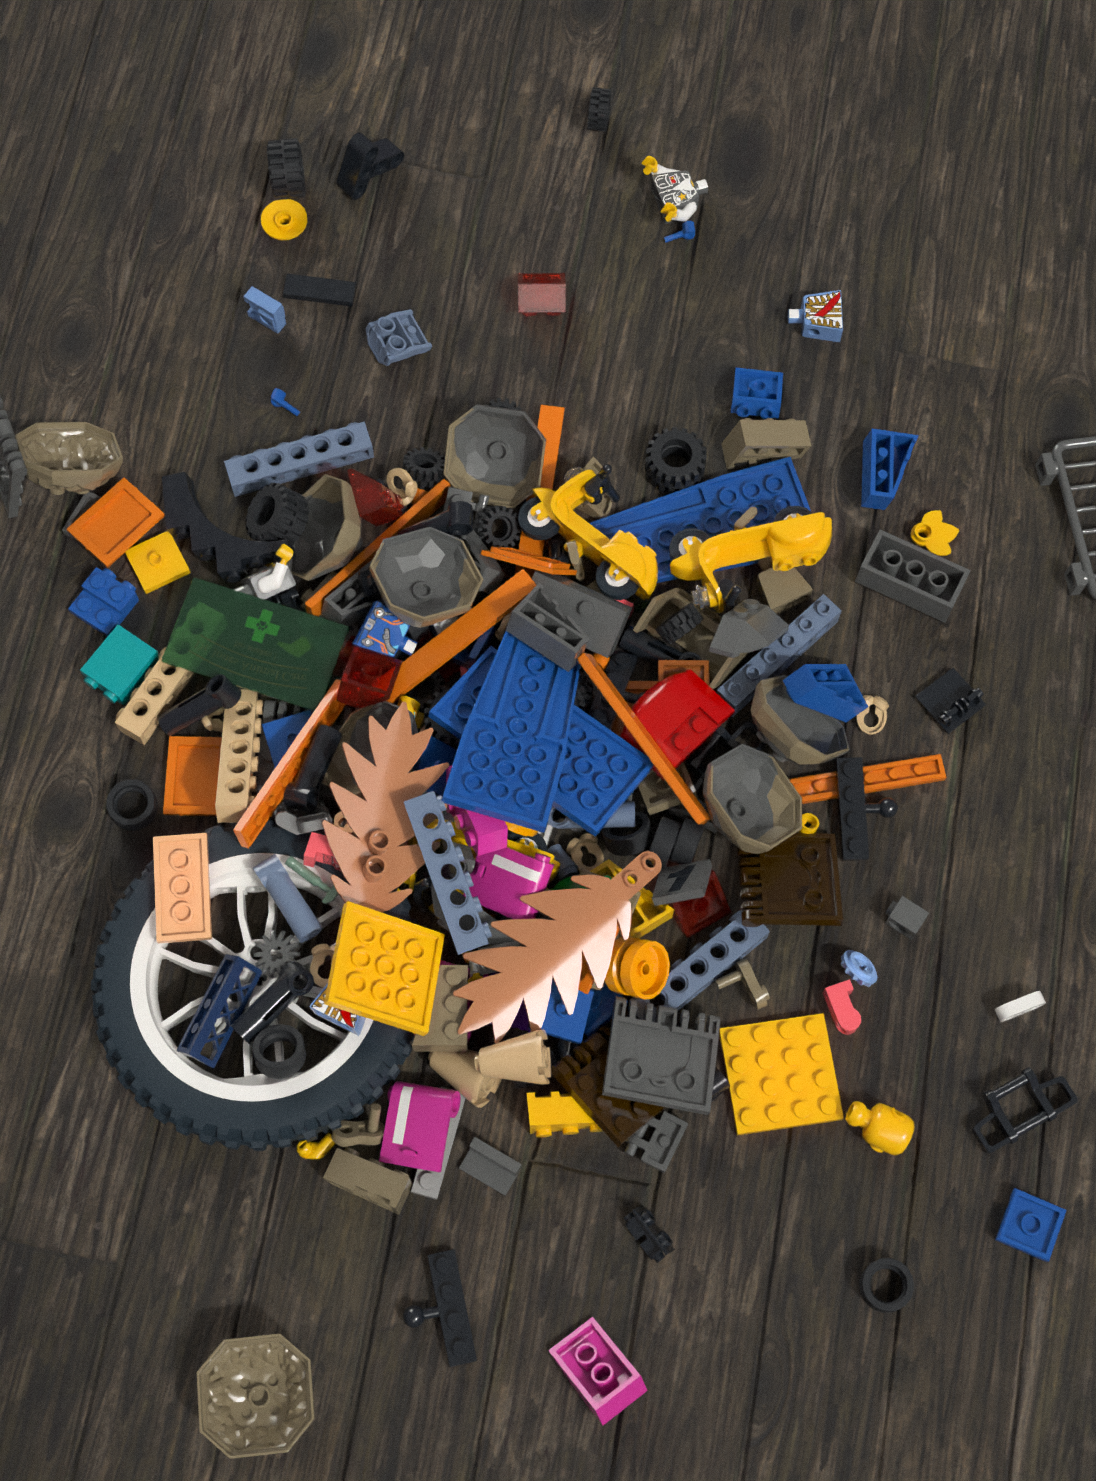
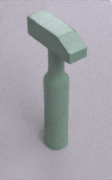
M290 856L286 860L285 865L313 886H318L327 893L321 901L324 904L333 902L339 895L334 885L332 888L321 881L318 875L294 857Z

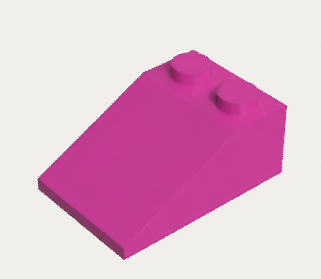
M593 1317L549 1350L550 1355L602 1425L610 1421L647 1391L641 1375Z

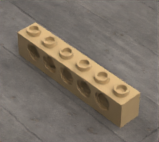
M199 602L196 608L193 607L189 611L186 622L182 628L179 627L174 632L170 645L162 649L158 662L154 667L148 669L141 686L133 690L127 706L121 708L117 713L115 724L120 732L143 745L147 743L159 725L158 716L172 707L204 661L191 652L185 655H179V652L183 649H190V651L205 659L215 644L200 635L216 643L228 626L225 615L202 602ZM197 629L204 630L199 635H193V632ZM168 669H176L172 675H165ZM154 689H162L158 695H150ZM147 709L146 714L142 716L136 715L139 710Z
M242 689L241 698L237 704L224 711L215 803L218 823H238L255 798V796H252V792L257 791V777L253 776L254 772H258V756L255 757V753L260 752V738L257 737V734H261L262 730L261 718H258V715H263V700H258L257 689Z

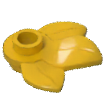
M936 510L926 513L921 523L913 526L910 535L915 544L925 546L929 552L938 556H946L951 554V548L948 543L954 540L959 533V529L950 524L943 523L942 512ZM919 533H924L926 538L919 536Z

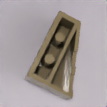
M745 418L736 424L721 445L726 468L732 469L735 467V463L748 462L749 466L757 465L756 460L771 458V462L791 457V459L802 458L811 447L806 421L774 420L772 418L752 420L751 418Z
M440 965L429 1032L425 1036L415 1035L412 1043L414 1052H468V1032L461 1035L457 1033L464 1015L468 1011V1000L453 996L454 991L468 984V965Z
M345 1147L344 1150L337 1148L323 1177L325 1182L399 1215L413 1185L409 1175L397 1169H394V1171L384 1167L385 1164L373 1158H370L369 1161L359 1157V1152L351 1148Z

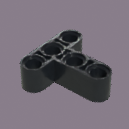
M358 132L349 140L336 184L349 197L357 200L366 192L371 178L398 167L403 161L405 154L388 138L373 143L363 133Z

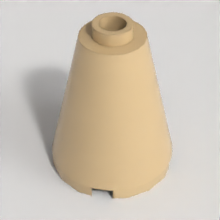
M544 1029L536 1030L481 1048L479 1054L475 1055L476 1071H480L481 1075L485 1077L541 1085L549 1084L550 1081L547 1078L551 1077L550 1048L543 1044V1040L548 1039L546 1031Z
M469 1049L468 1052H430L428 1056L430 1067L474 1106L482 1108L490 1101L486 1098L490 1091L494 1094L497 1091L502 1079L485 1077L481 1075L480 1071H476L475 1055L479 1054V1052Z

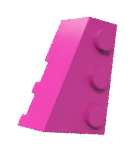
M452 765L449 766L446 770V784L449 778ZM447 804L446 812L451 813L456 828L463 832L467 845L469 847L472 846L477 856L507 848L508 827L505 821Z

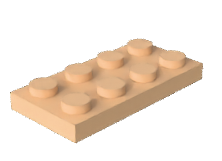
M207 833L153 837L157 943L212 939Z

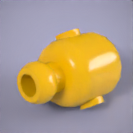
M854 1101L850 1105L845 1117L849 1125L863 1128L862 1137L865 1142L870 1144L873 1150L880 1153L884 1151L891 1155H899L904 1152L912 1138L915 1127L911 1117L882 1103L876 1104L869 1110L864 1103Z

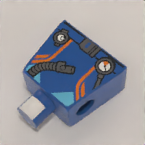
M375 601L352 645L393 658L397 650L411 656L417 642L405 636L410 625L404 623L382 603Z

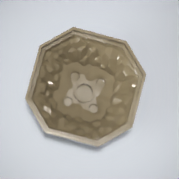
M87 422L35 423L15 435L18 443V452H21L27 468V478L37 485L50 489V492L55 495L64 494L65 490L78 494H87L89 490L93 491L114 477L123 463V456L115 434Z
M281 1334L223 1340L197 1371L200 1433L230 1459L287 1453L315 1420L311 1360Z

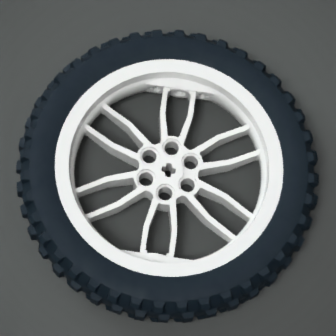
M271 819L267 821L249 848L241 847L233 831L237 823H231L230 827L227 828L217 825L205 830V833L208 835L210 899L219 894L237 893L238 919L245 948L242 952L235 954L213 937L210 940L199 941L209 945L223 957L225 954L239 956L256 966L255 963L258 961L253 959V955L255 952L262 950L256 944L265 945L263 939L252 940L247 923L245 895H248L247 892H268V890H266L253 867L276 854L296 888L310 892L322 900L327 894L321 888L313 886L285 865L286 860L290 856L304 865V853L311 832L296 835L273 823ZM321 830L313 831L314 833L322 834ZM154 860L146 865V869L141 873L142 877L140 879L134 878L123 892L126 895L125 899L119 898L117 900L114 910L110 915L113 920L106 922L100 936L103 944L97 946L94 962L97 969H94L93 979L91 980V990L94 993L92 995L93 1015L97 1019L98 1026L96 1032L99 1041L105 1048L106 1058L110 1066L115 1067L120 1074L118 1076L120 1083L125 1089H130L136 1095L134 1099L141 1107H151L154 1110V1118L161 1123L171 1122L175 1125L178 1133L185 1136L193 1133L199 1136V1140L202 1143L211 1146L218 1141L228 1149L238 1150L240 1145H247L249 1148H253L254 1151H265L267 1145H273L275 1148L292 1146V1141L306 1140L310 1142L318 1139L319 1132L322 1131L327 1134L342 1127V1120H350L353 1117L357 1118L364 1112L362 1106L364 1104L370 1105L384 1093L382 1090L383 1085L388 1086L391 1080H395L400 1073L398 1065H403L406 1058L409 1057L413 1049L410 1041H414V1033L366 1018L359 1036L350 1031L342 1033L311 1017L296 1005L299 996L286 1009L313 1029L341 1041L322 1061L304 1072H297L287 1078L275 1079L269 1078L264 1074L254 1075L252 1066V1046L254 1041L248 1044L244 1040V1077L223 1079L203 1070L189 1060L187 1056L176 1051L178 1047L173 1042L168 1031L194 1015L204 996L190 1002L172 1016L163 1020L158 1001L159 970L162 959H167L194 973L214 978L219 967L193 962L166 950L169 943H157ZM316 861L314 868L306 866L331 888L333 883L330 877L333 874L349 884L342 872L336 870L332 865ZM268 892L269 913L264 935L270 940L271 931L276 932L278 917L277 905ZM339 895L333 902L329 903L332 910L317 918L323 928L338 917H341L345 902ZM404 899L394 908L383 912L384 914L418 925L417 919H411L409 915L411 906L407 899ZM296 935L290 941L291 944L299 943V946L294 948V952H297L306 943H300ZM272 949L270 952L273 955V962L277 958L282 959L283 957L280 950ZM313 955L299 959L296 962L310 970ZM330 956L325 957V962H324V963H326V962H328L329 960H331V957H330ZM262 964V965L258 966L257 968H259V969L262 970V968H263L264 965ZM243 968L239 976L241 985L248 983L253 973L246 968ZM267 970L264 975L261 974L260 977L263 976L265 981H262L263 985L261 986L256 984L243 1012L279 978L277 972H275L274 978H269L270 970ZM313 986L310 992L302 996L316 998L323 988ZM230 994L227 999L229 1009L236 1007L238 1003L232 1001L233 994ZM224 1017L217 1019L215 1023L216 1034L220 1033L226 1026ZM277 1018L269 1026L277 1025ZM282 1041L274 1042L276 1062L284 1061Z

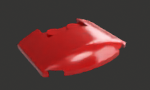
M691 669L673 674L659 681L647 690L632 707V711L675 769L735 712L723 698ZM624 725L623 733L620 734V737L646 755ZM654 766L652 771L664 781L665 779Z

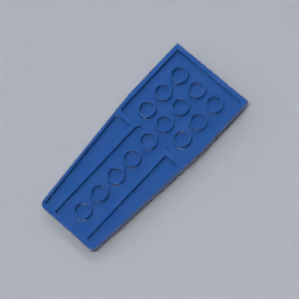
M791 457L721 475L589 524L609 539L618 530L624 533L628 531L637 538L640 545L643 547L649 546L657 555L655 557L658 565L657 583L679 579L671 574L670 563L672 560L669 555L670 542L679 531L696 528L704 531L711 538L730 532V530L734 531L735 522L750 507L757 508V515L745 526L746 528H750L753 525L759 526L773 523L776 515L782 509L789 506H801L810 510ZM761 559L721 567L714 572L758 563Z
M505 631L463 730L442 801L449 805L544 833L564 764L581 664L577 662L568 672Z

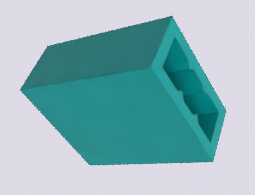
M117 625L80 669L85 678L83 682L93 690L96 688L104 692L103 696L110 702L115 703L118 701L124 706L130 699L133 690L140 687L143 683L148 669L154 667L158 662L159 654L157 650L120 625Z

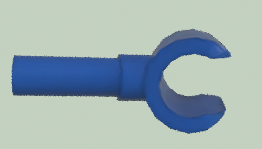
M684 222L682 224V231L664 237L665 243L682 237L688 240L693 239L695 236L694 222Z
M275 388L271 395L272 405L275 407L282 406L295 416H298L300 411L284 400L286 393Z

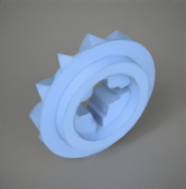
M847 950L841 956V966L846 969L845 973L849 974L851 979L856 980L859 985L870 987L877 981L875 967L865 955L853 950Z

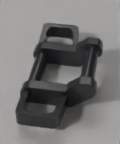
M750 721L745 722L732 736L726 729L720 726L711 734L694 757H690L686 765L698 778L694 786L696 792L701 783H704L706 768L702 763L716 744L719 742L724 748L731 751L741 745L735 739L743 731L749 730L757 736L758 729ZM761 741L756 749L761 751L766 743ZM698 799V801L701 803V805L708 813L706 804Z
M1027 1067L1021 1071V1075L993 1091L989 1089L983 1093L990 1114L972 1128V1132L985 1153L991 1154L1008 1143L1013 1144L1019 1140L1018 1137L1045 1121H1053L1059 1113L1076 1104L1078 1098L1064 1077L1059 1076L1039 1085L1033 1070ZM1054 1084H1059L1069 1101L1054 1110L1042 1090ZM1026 1085L1040 1112L1012 1127L1001 1109L999 1100ZM992 1118L1006 1138L994 1146H990L980 1131L981 1127Z

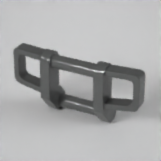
M319 800L316 809L311 813L289 808L284 803L279 804L274 811L277 825L296 835L323 830V820L332 824V817L328 807L325 806L324 800Z

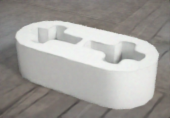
M1036 991L997 1007L995 1012L999 1021L1004 1022L1046 1004L1041 991Z

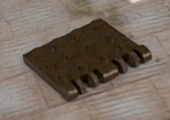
M795 833L771 850L759 854L749 853L737 848L738 855L744 857L738 861V867L740 868V897L747 900L741 905L743 926L758 927L762 924L842 926L843 913L835 834Z
M628 1009L625 1011V1017H627ZM602 1026L597 1032H594L585 1039L581 1046L578 1045L572 1051L574 1057L584 1067L582 1070L576 1060L566 1055L551 1067V1073L613 1143L620 1147L666 1107L602 1095L610 1029Z

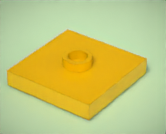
M168 531L131 547L125 552L146 594L191 573L172 535Z

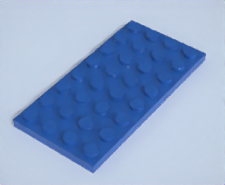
M492 646L486 650L429 711V718L458 739H461L468 718L497 653V650ZM574 705L564 764L552 806L596 837L654 768V764L648 756Z

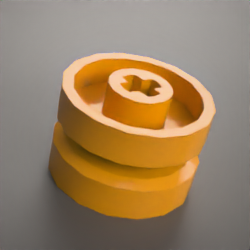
M621 936L614 941L611 961L604 981L608 988L617 994L631 995L640 999H652L662 991L667 982L670 968L668 953L664 946L657 941L641 940L631 936L627 940H623Z

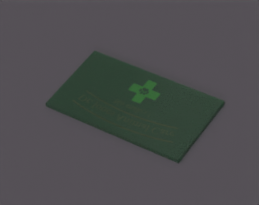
M193 577L161 661L210 678L223 674L238 687L315 711L325 696L345 638L349 632V626Z

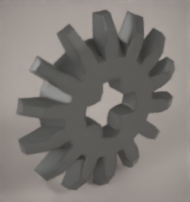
M271 931L270 940L266 935L262 936L265 945L256 944L262 951L254 953V957H261L255 965L256 967L264 965L262 968L263 975L267 970H270L269 978H274L275 972L279 975L280 970L285 964L294 961V956H301V952H294V948L298 947L299 943H290L294 938L293 935L285 939V931H281L278 937H276L275 931ZM278 947H281L282 959L277 958L273 962V955L270 954L271 950H277Z

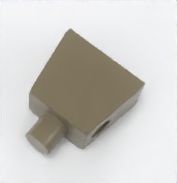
M770 557L762 558L758 562L763 572L757 575L756 587L763 605L769 606L778 615L810 600L813 589L795 567L788 571L773 570Z

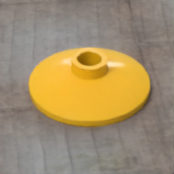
M276 200L267 205L263 210L261 225L268 236L277 240H290L299 236L306 228L307 213L304 207L294 200Z

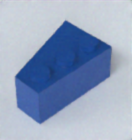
M871 429L863 441L861 507L880 510L887 508L895 497L904 474V469L919 435Z
M805 664L783 680L787 688L786 692L794 703L843 722H848L868 708L846 664Z

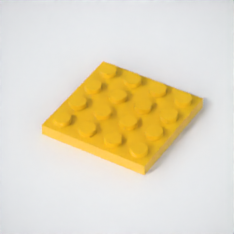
M347 901L343 904L324 1004L425 1036L429 1032L445 934Z
M824 1013L719 1029L726 1076L730 1084L729 1093L737 1136L844 1119Z

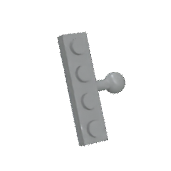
M461 1094L458 1114L455 1118H450L441 1172L417 1168L411 1193L437 1200L465 1102V1097Z

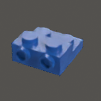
M736 368L731 413H737L740 417L755 415L761 416L763 419L779 418L783 373Z
M96 567L81 585L83 591L68 610L71 614L108 637L114 628L120 625L139 601V598L135 592L136 588L126 580L120 583L116 580L117 576L111 570L104 568L102 571Z

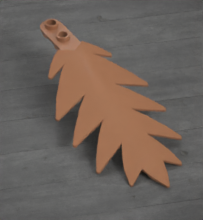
M404 701L392 716L386 730L373 716L368 718L369 742L375 766L346 742L342 744L348 766L365 800L334 782H330L329 787L349 827L357 838L326 820L322 822L329 847L344 878L349 883L347 884L334 874L331 875L330 879L337 893L345 903L349 901L381 913L394 908L412 893V889L391 891L398 888L425 864L419 844L400 846L415 836L404 801L421 796L449 767V763L446 762L408 773L426 749L434 730L429 728L412 735L411 720L407 703ZM435 814L426 815L423 819L424 826H428L437 816ZM433 842L432 849L434 852L440 846V842Z
M650 851L642 852L611 880L600 875H577L571 877V881L588 889L543 891L520 897L521 902L553 920L509 919L491 922V927L525 947L490 948L463 954L464 959L497 971L499 974L472 981L453 992L455 997L474 1001L464 1015L457 1033L461 1035L492 1022L494 1043H499L510 1029L522 1000H524L531 1032L541 1030L549 1002L552 977L567 1014L572 1015L579 988L582 953L597 989H601L611 961L617 922L623 940H627L632 919L629 899L661 871L662 863L658 855ZM646 860L651 861L653 868L646 865ZM631 876L635 884L629 883L627 877Z

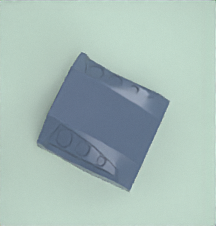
M411 309L380 317L377 321L368 323L366 327L368 345L378 363L385 366L417 354L425 353L432 348V344L428 343L414 319Z

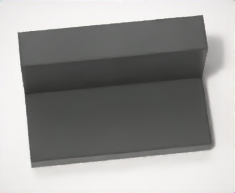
M474 1137L469 1145L470 1150L459 1169L506 1196L522 1169V1164Z

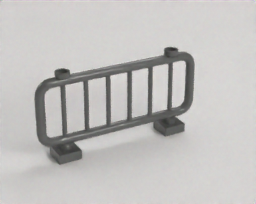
M1096 436L1058 442L1054 446L1052 454L1051 452L1042 453L1035 466L1041 486L1050 485L1057 475L1080 562L1071 563L1064 573L1070 596L1079 595L1087 586L1090 596L1096 600V574L1093 572L1089 558L1090 556H1096V551L1088 552L1083 536L1084 534L1096 533V528L1082 530L1078 517V512L1096 510V505L1076 508L1072 495L1074 490L1096 488V483L1070 486L1066 469L1096 466V461L1064 465L1062 458L1063 450L1096 446Z

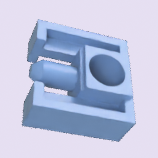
M252 286L243 296L246 303L249 302L250 309L247 311L248 316L278 334L286 324L284 307L280 302Z

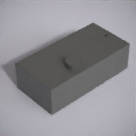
M879 530L860 567L855 582L946 623L971 570L883 530Z
M536 570L532 577L535 584L538 585L540 582L547 596L559 603L558 608L566 617L570 616L589 637L586 649L606 658L614 653L632 607L561 575H553Z

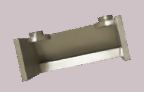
M674 588L654 597L633 631L638 633L647 629L649 635L660 639L661 637L655 629L680 609L693 603L704 619L675 642L688 652L696 653L702 660H709V679L712 681L709 686L712 689L725 683L750 652L740 653L739 656L734 658L709 652L722 617L690 593L680 588Z

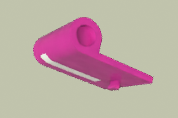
M509 847L477 856L474 870L470 874L474 886L469 887L472 897L478 896L482 906L511 919H536L538 911L521 902L520 897L546 890L554 864L550 862L551 857L541 853L529 856Z
M396 1081L388 1091L389 1107L379 1162L441 1172L450 1118H455L458 1114L461 1101L460 1093L455 1090Z

